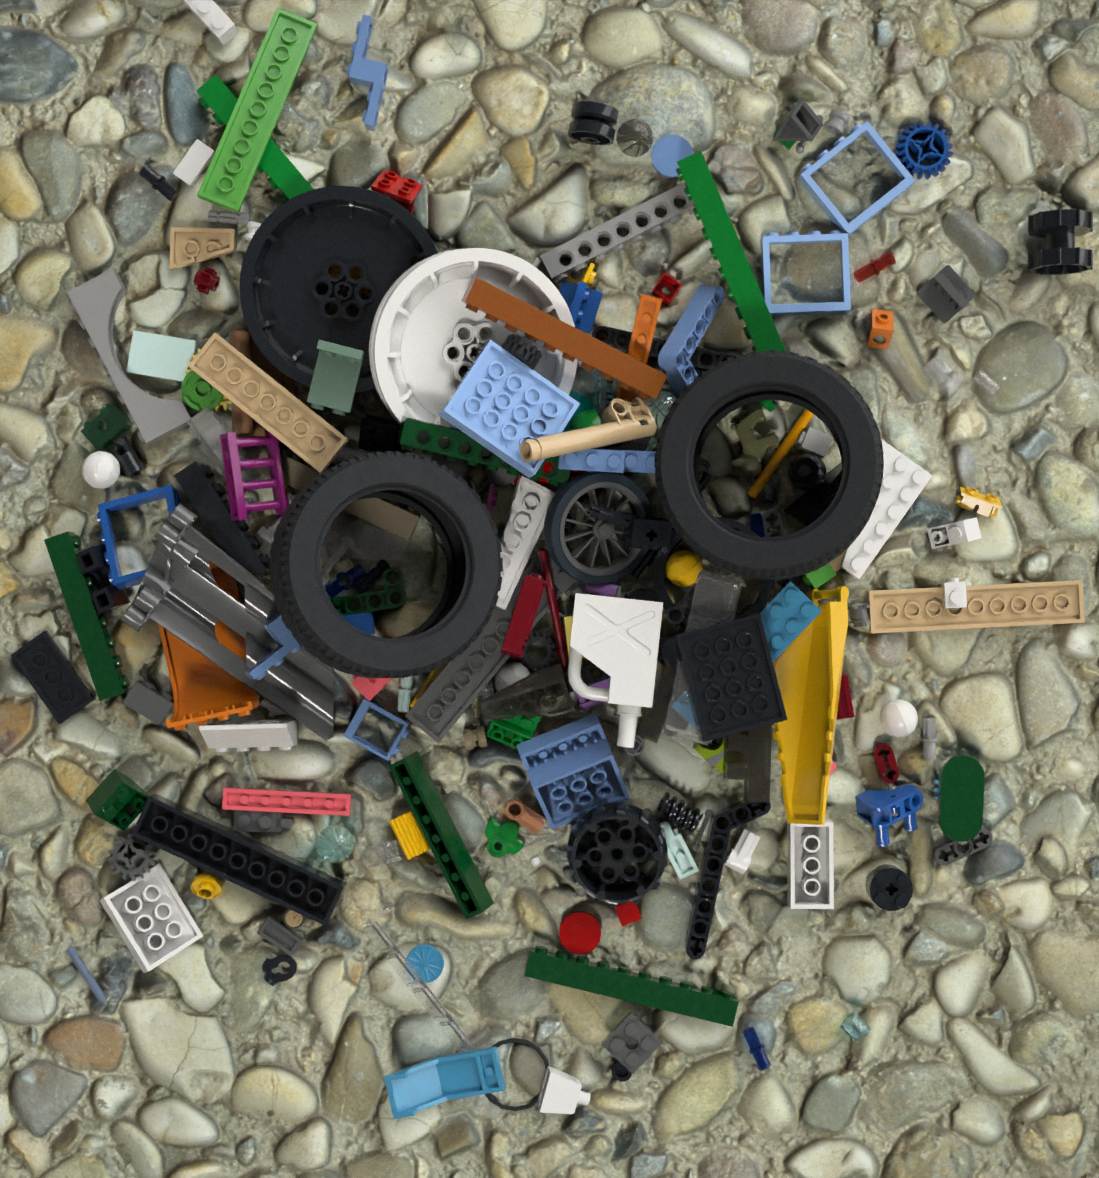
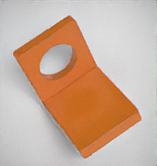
M872 309L871 331L867 347L888 349L894 331L892 311ZM878 335L886 338L882 343H877L873 339Z

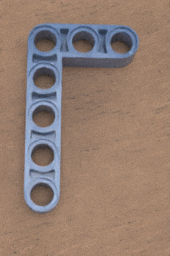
M700 285L659 353L658 364L663 373L668 375L667 380L677 396H680V392L698 376L689 359L724 300V289L721 286Z

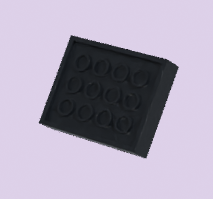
M760 613L672 635L699 741L706 742L787 720Z

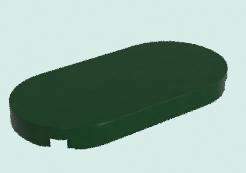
M957 755L950 758L943 765L940 772L938 824L941 831L949 839L957 842L973 839L980 832L983 823L985 774L981 764L974 758L966 755Z

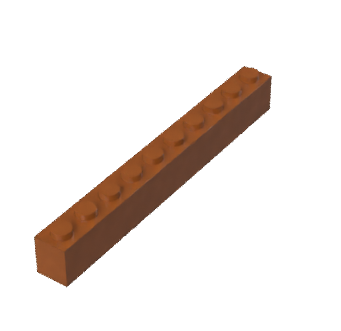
M472 277L461 300L466 304V309L477 313L479 310L486 314L484 318L494 323H497L498 320L505 323L504 328L511 332L521 331L527 340L534 343L538 340L544 343L543 348L553 353L555 350L563 353V358L574 362L575 359L582 362V368L591 372L595 369L601 372L600 377L611 381L613 378L619 381L618 386L628 391L633 388L638 391L636 395L646 400L649 397L657 399L668 376L477 277Z

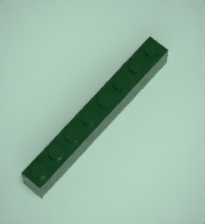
M67 531L44 539L99 701L129 692V680L122 673L121 667H123L120 656L116 655L114 637L109 635L107 629L109 627L108 619L102 613H98L91 595L95 592L93 588L95 586L94 579L91 574H83L76 554L81 552L79 536L75 535L74 532Z
M418 751L389 765L465 918L468 919L484 912L494 902Z

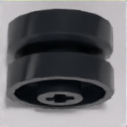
M592 101L575 102L571 112V117L574 121L569 124L568 136L571 139L586 144L611 145L614 142L615 130L612 126L617 124L619 111L603 103Z

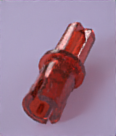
M887 252V254L876 260L871 259L867 265L854 271L855 280L860 283L875 274L879 275L880 271L896 263L894 256L891 252Z

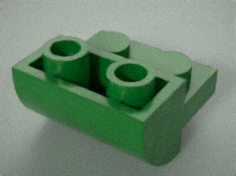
M503 696L486 736L517 749V744L532 738L542 713Z

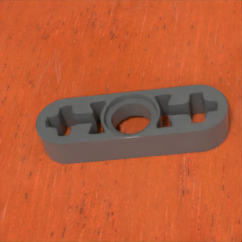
M981 827L980 832L984 835L987 834L984 838L985 842L978 840L972 843L969 840L967 841L968 849L965 852H959L957 849L958 842L949 840L934 848L933 858L940 865L951 864L990 846L993 841V835L989 830ZM979 833L973 838V840L980 837ZM951 845L953 851L957 854L956 856H954L953 853H949L946 855L945 860H943L942 858H938V856L941 855V850L945 852L951 851V848L949 847Z

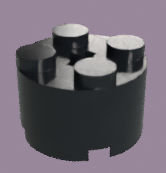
M879 865L866 878L865 887L868 896L883 910L896 911L905 908L911 900L913 894L912 882L905 872L894 865ZM891 884L893 888L887 891L885 887H889V885Z

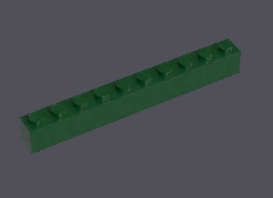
M536 945L535 948L530 947L524 973L525 977L733 1027L739 1003L737 997H734V993L722 991V993L714 992V989L708 986H701V988L693 987V984L687 981L673 982L672 978L667 976L656 978L652 977V974L649 972L639 971V973H636L625 966L615 968L605 961L590 962L587 957H570L564 951L557 950L556 953H553L543 946Z

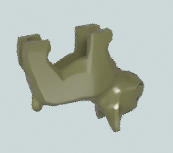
M762 409L750 412L739 423L730 426L731 429L735 430L743 449L740 457L732 462V468L740 469L746 476L756 477L761 472V462L769 449L779 448V442L775 434L762 437L754 430L758 423L766 422Z

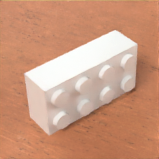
M825 819L824 825L787 823V905L790 909H834V826L830 819Z

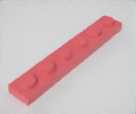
M224 787L222 809L350 816L352 794Z

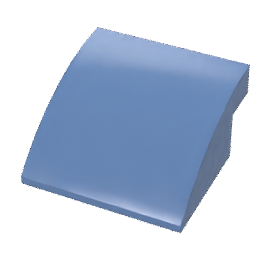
M596 713L516 745L527 770L531 786L551 830L577 820L583 810L588 812L597 807L602 799H608V802H622L624 798H630Z

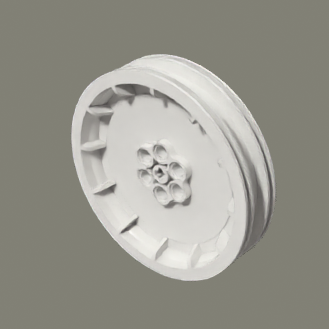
M486 248L444 251L425 258L410 267L393 283L383 297L376 311L370 332L369 362L376 390L389 413L400 425L402 416L458 429L439 416V414L463 379L458 374L459 368L466 366L469 370L484 345L490 339L501 347L509 334L520 335L521 338L524 337V333L519 330L514 333L504 328L505 323L499 320L497 323H494L484 318L486 314L479 310L477 313H474L465 308L466 304L461 300L472 277H477L575 327L569 308L555 285L541 271L527 261L503 251ZM464 327L467 330V336L461 340L458 337V331ZM483 327H486L489 332L485 339H482L479 335ZM538 340L535 343L532 342V345L537 346V350H540L542 354L534 371L569 395L575 379L578 360L575 359L574 362H571L562 357V352L555 350L553 353L543 348L544 343ZM450 347H455L457 355L450 359L447 351ZM471 348L478 350L475 352L476 357L469 355L472 352ZM420 432L417 438L425 442L427 439L426 432ZM441 437L438 441L440 448H444L448 444L447 437ZM468 442L461 443L459 447L460 452H467L469 449ZM484 447L480 455L488 456L490 451Z

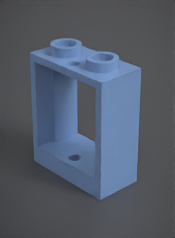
M364 698L343 736L389 761L391 757L395 758L401 748L398 746L401 738H407L411 730L408 727L410 721L374 701H368ZM370 707L402 725L388 752L356 734Z

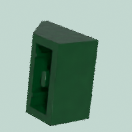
M114 769L86 799V802L94 815L125 831L142 812L149 795L131 778Z

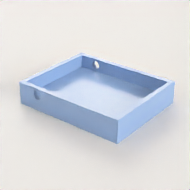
M490 339L472 363L439 416L530 478L536 474L545 459L525 462L520 454L521 442L523 440L561 433L580 403Z

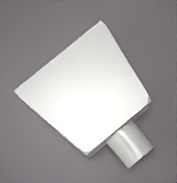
M547 1066L537 1107L542 1113L574 1114L577 1103L586 1106L589 1104L590 1093L581 1091L582 1084L578 1078Z

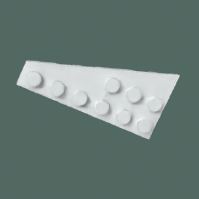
M882 440L884 469L878 500L861 534L846 549L841 565L842 569L856 579L861 578L933 476L884 440Z

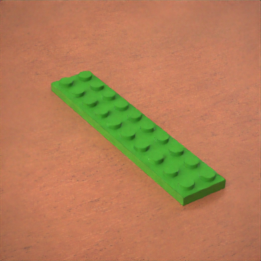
M277 7L198 191V198L239 214L316 32L317 23Z

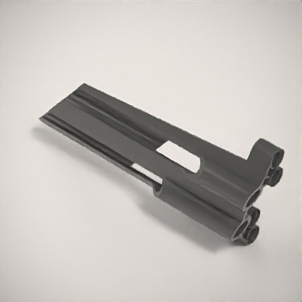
M179 503L154 536L158 539V543L135 599L120 620L137 632L140 631L148 619L153 620L327 741L333 738V667H329L319 661L317 657H313L302 645L295 653L289 652L284 656L286 660L277 667L274 665L267 670L269 673L262 679L250 680L246 676L245 671L278 647L277 643L263 626L278 614L274 602V594H272L269 587L193 528L191 524L197 518V515ZM210 561L245 585V605L217 585L210 570ZM217 621H222L246 638V661L219 643L215 634Z

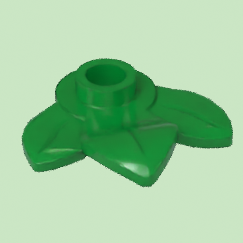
M492 818L488 822L485 835L489 840L487 851L492 857L500 858L506 853L516 854L523 848L525 843L517 838L519 832L517 821L512 820L501 825L495 818ZM500 843L502 846L501 850H495L494 844Z

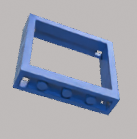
M172 485L98 504L99 512H97V519L99 524L102 525L101 539L103 544L106 545L107 550L104 555L111 570L108 573L111 584L120 590L140 585L146 570L122 576L110 513L166 498L170 515L180 503L178 490Z

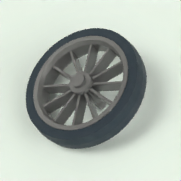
M589 471L570 479L554 495L545 516L544 538L551 558L567 575L585 583L607 584L620 580L630 574L642 562L649 550V546L642 545V549L629 547L630 544L628 543L626 549L623 550L611 537L613 532L623 535L622 531L614 530L613 526L615 524L610 523L607 525L602 520L592 517L583 518L582 521L569 519L567 515L572 505L575 504L586 516L587 510L577 500L588 492L590 503L598 506L594 489L606 488L601 507H609L613 490H616L622 495V498L612 507L614 511L619 512L628 502L632 513L629 514L630 516L653 517V512L645 493L627 477L615 472ZM565 521L581 524L587 528L564 536ZM587 535L570 553L566 542ZM606 539L621 553L612 562H610ZM591 543L586 564L582 565L576 558ZM600 544L604 565L593 566L597 548Z

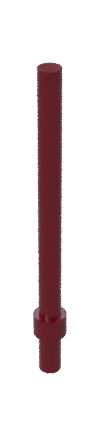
M540 549L538 554L543 579L547 581L545 588L557 643L556 654L560 658L562 673H568V647L565 645L547 550Z

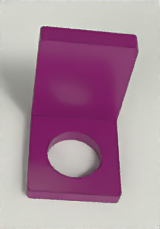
M490 483L486 507L490 513L492 505L496 506L498 493H494L495 483Z

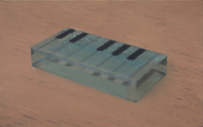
M594 371L593 409L597 411L598 415H602V412L613 400V378L611 381H608L599 376L601 372Z

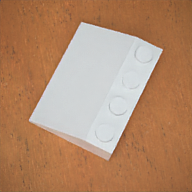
M297 720L212 721L199 726V731L208 748H215V752H228V748H236L237 752L249 751V747H258V751H269L271 747H279V750H292V746L298 744Z
M160 864L151 868L150 873H143L144 878L138 876L136 881L128 882L99 900L143 973L149 972L203 937Z

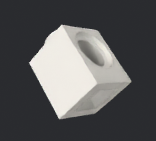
M809 427L806 432L802 430L798 439V443H800L798 449L814 454L819 458H824L833 437Z

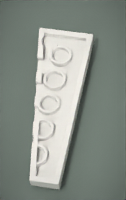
M522 475L519 476L500 542L503 571L501 572V590L497 594L499 598L496 606L503 610H506L544 527L548 506L556 494Z

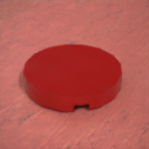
M584 911L572 912L565 916L560 924V942L571 953L579 955L589 953L600 942V924L589 913Z

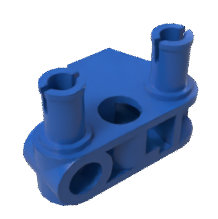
M902 785L891 791L867 790L855 796L857 816L875 828L877 846L884 847L890 844L888 827L901 819L904 820V830L915 831L918 829L916 812L922 806L923 795L916 786Z

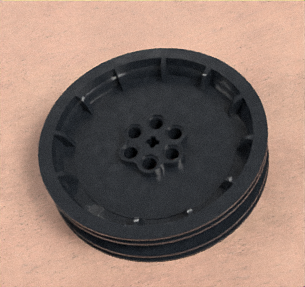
M329 186L299 194L283 203L263 221L246 250L241 267L239 291L242 313L249 333L263 355L277 369L291 379L308 387H311L319 354L317 349L319 340L361 350L365 353L356 393L374 390L376 387L370 369L369 339L376 311L389 288L405 271L423 259L438 254V251L422 224L403 206L380 193L353 186ZM332 266H338L341 269L338 277H331L329 275V269ZM355 268L362 271V277L358 280H354L350 276L351 271ZM322 283L326 284L328 292L324 295H319L316 291L317 286ZM344 286L345 289H350L347 292L348 296L343 297V295H338V293L341 291L340 287ZM364 288L371 291V297L367 300H363L359 296L360 291ZM330 303L337 306V312L333 315H328L325 311L326 306ZM350 306L358 307L359 313L356 317H349L347 315V309Z

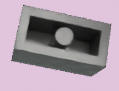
M143 680V682L136 681L123 704L158 725L164 724L174 708L173 696L162 690L159 692L154 689L155 685L147 680Z

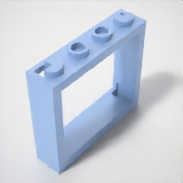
M868 121L863 125L858 123L850 130L851 135L846 139L844 136L839 138L833 144L835 147L828 152L826 149L817 157L818 161L813 165L808 163L800 170L802 174L798 178L799 182L836 228L841 230L842 233H848V236L910 188L916 181ZM865 134L902 181L848 223L812 179L811 175L861 135Z
M834 230L830 231L829 234L811 231L808 232V235H799V232H789L787 236H778V233H767L765 236H762L760 240L762 295L771 316L848 314L851 311L848 233ZM840 242L842 302L771 304L769 245Z

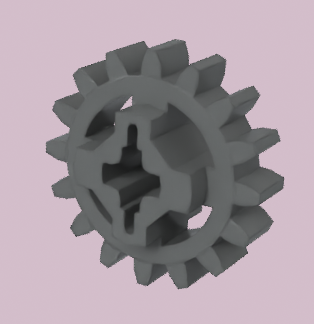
M128 834V839L126 840L120 837L121 843L114 842L115 850H109L110 855L113 856L108 858V862L112 864L110 869L112 872L115 871V875L118 878L122 875L124 881H127L129 877L136 881L137 875L144 878L143 872L150 873L149 865H155V862L151 859L156 857L155 852L152 851L154 849L153 845L136 837L133 839L131 834ZM136 845L143 847L144 850L137 849ZM119 865H126L128 870L122 869Z

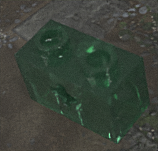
M114 403L105 404L99 410L100 414L95 418L87 420L83 425L84 428L81 430V433L98 451L106 450L110 444L116 441L134 424L121 408ZM104 422H107V423H108L107 426H108L109 428H108L107 430L104 429V428H105V426H104V424H103Z

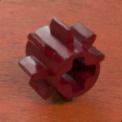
M205 266L204 271L199 269L194 277V284L197 285L196 289L207 295L209 291L215 292L220 283V277L216 276L217 272Z

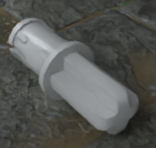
M923 718V738H921V741H923V760L927 761L936 760V741H938V738H936L935 718Z

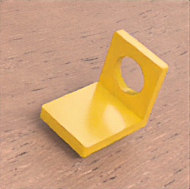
M591 263L589 267L584 269L583 276L580 279H573L571 274L568 273L569 277L565 280L576 285L579 282L586 283L587 286L588 283L592 284L597 274L594 272L595 264Z

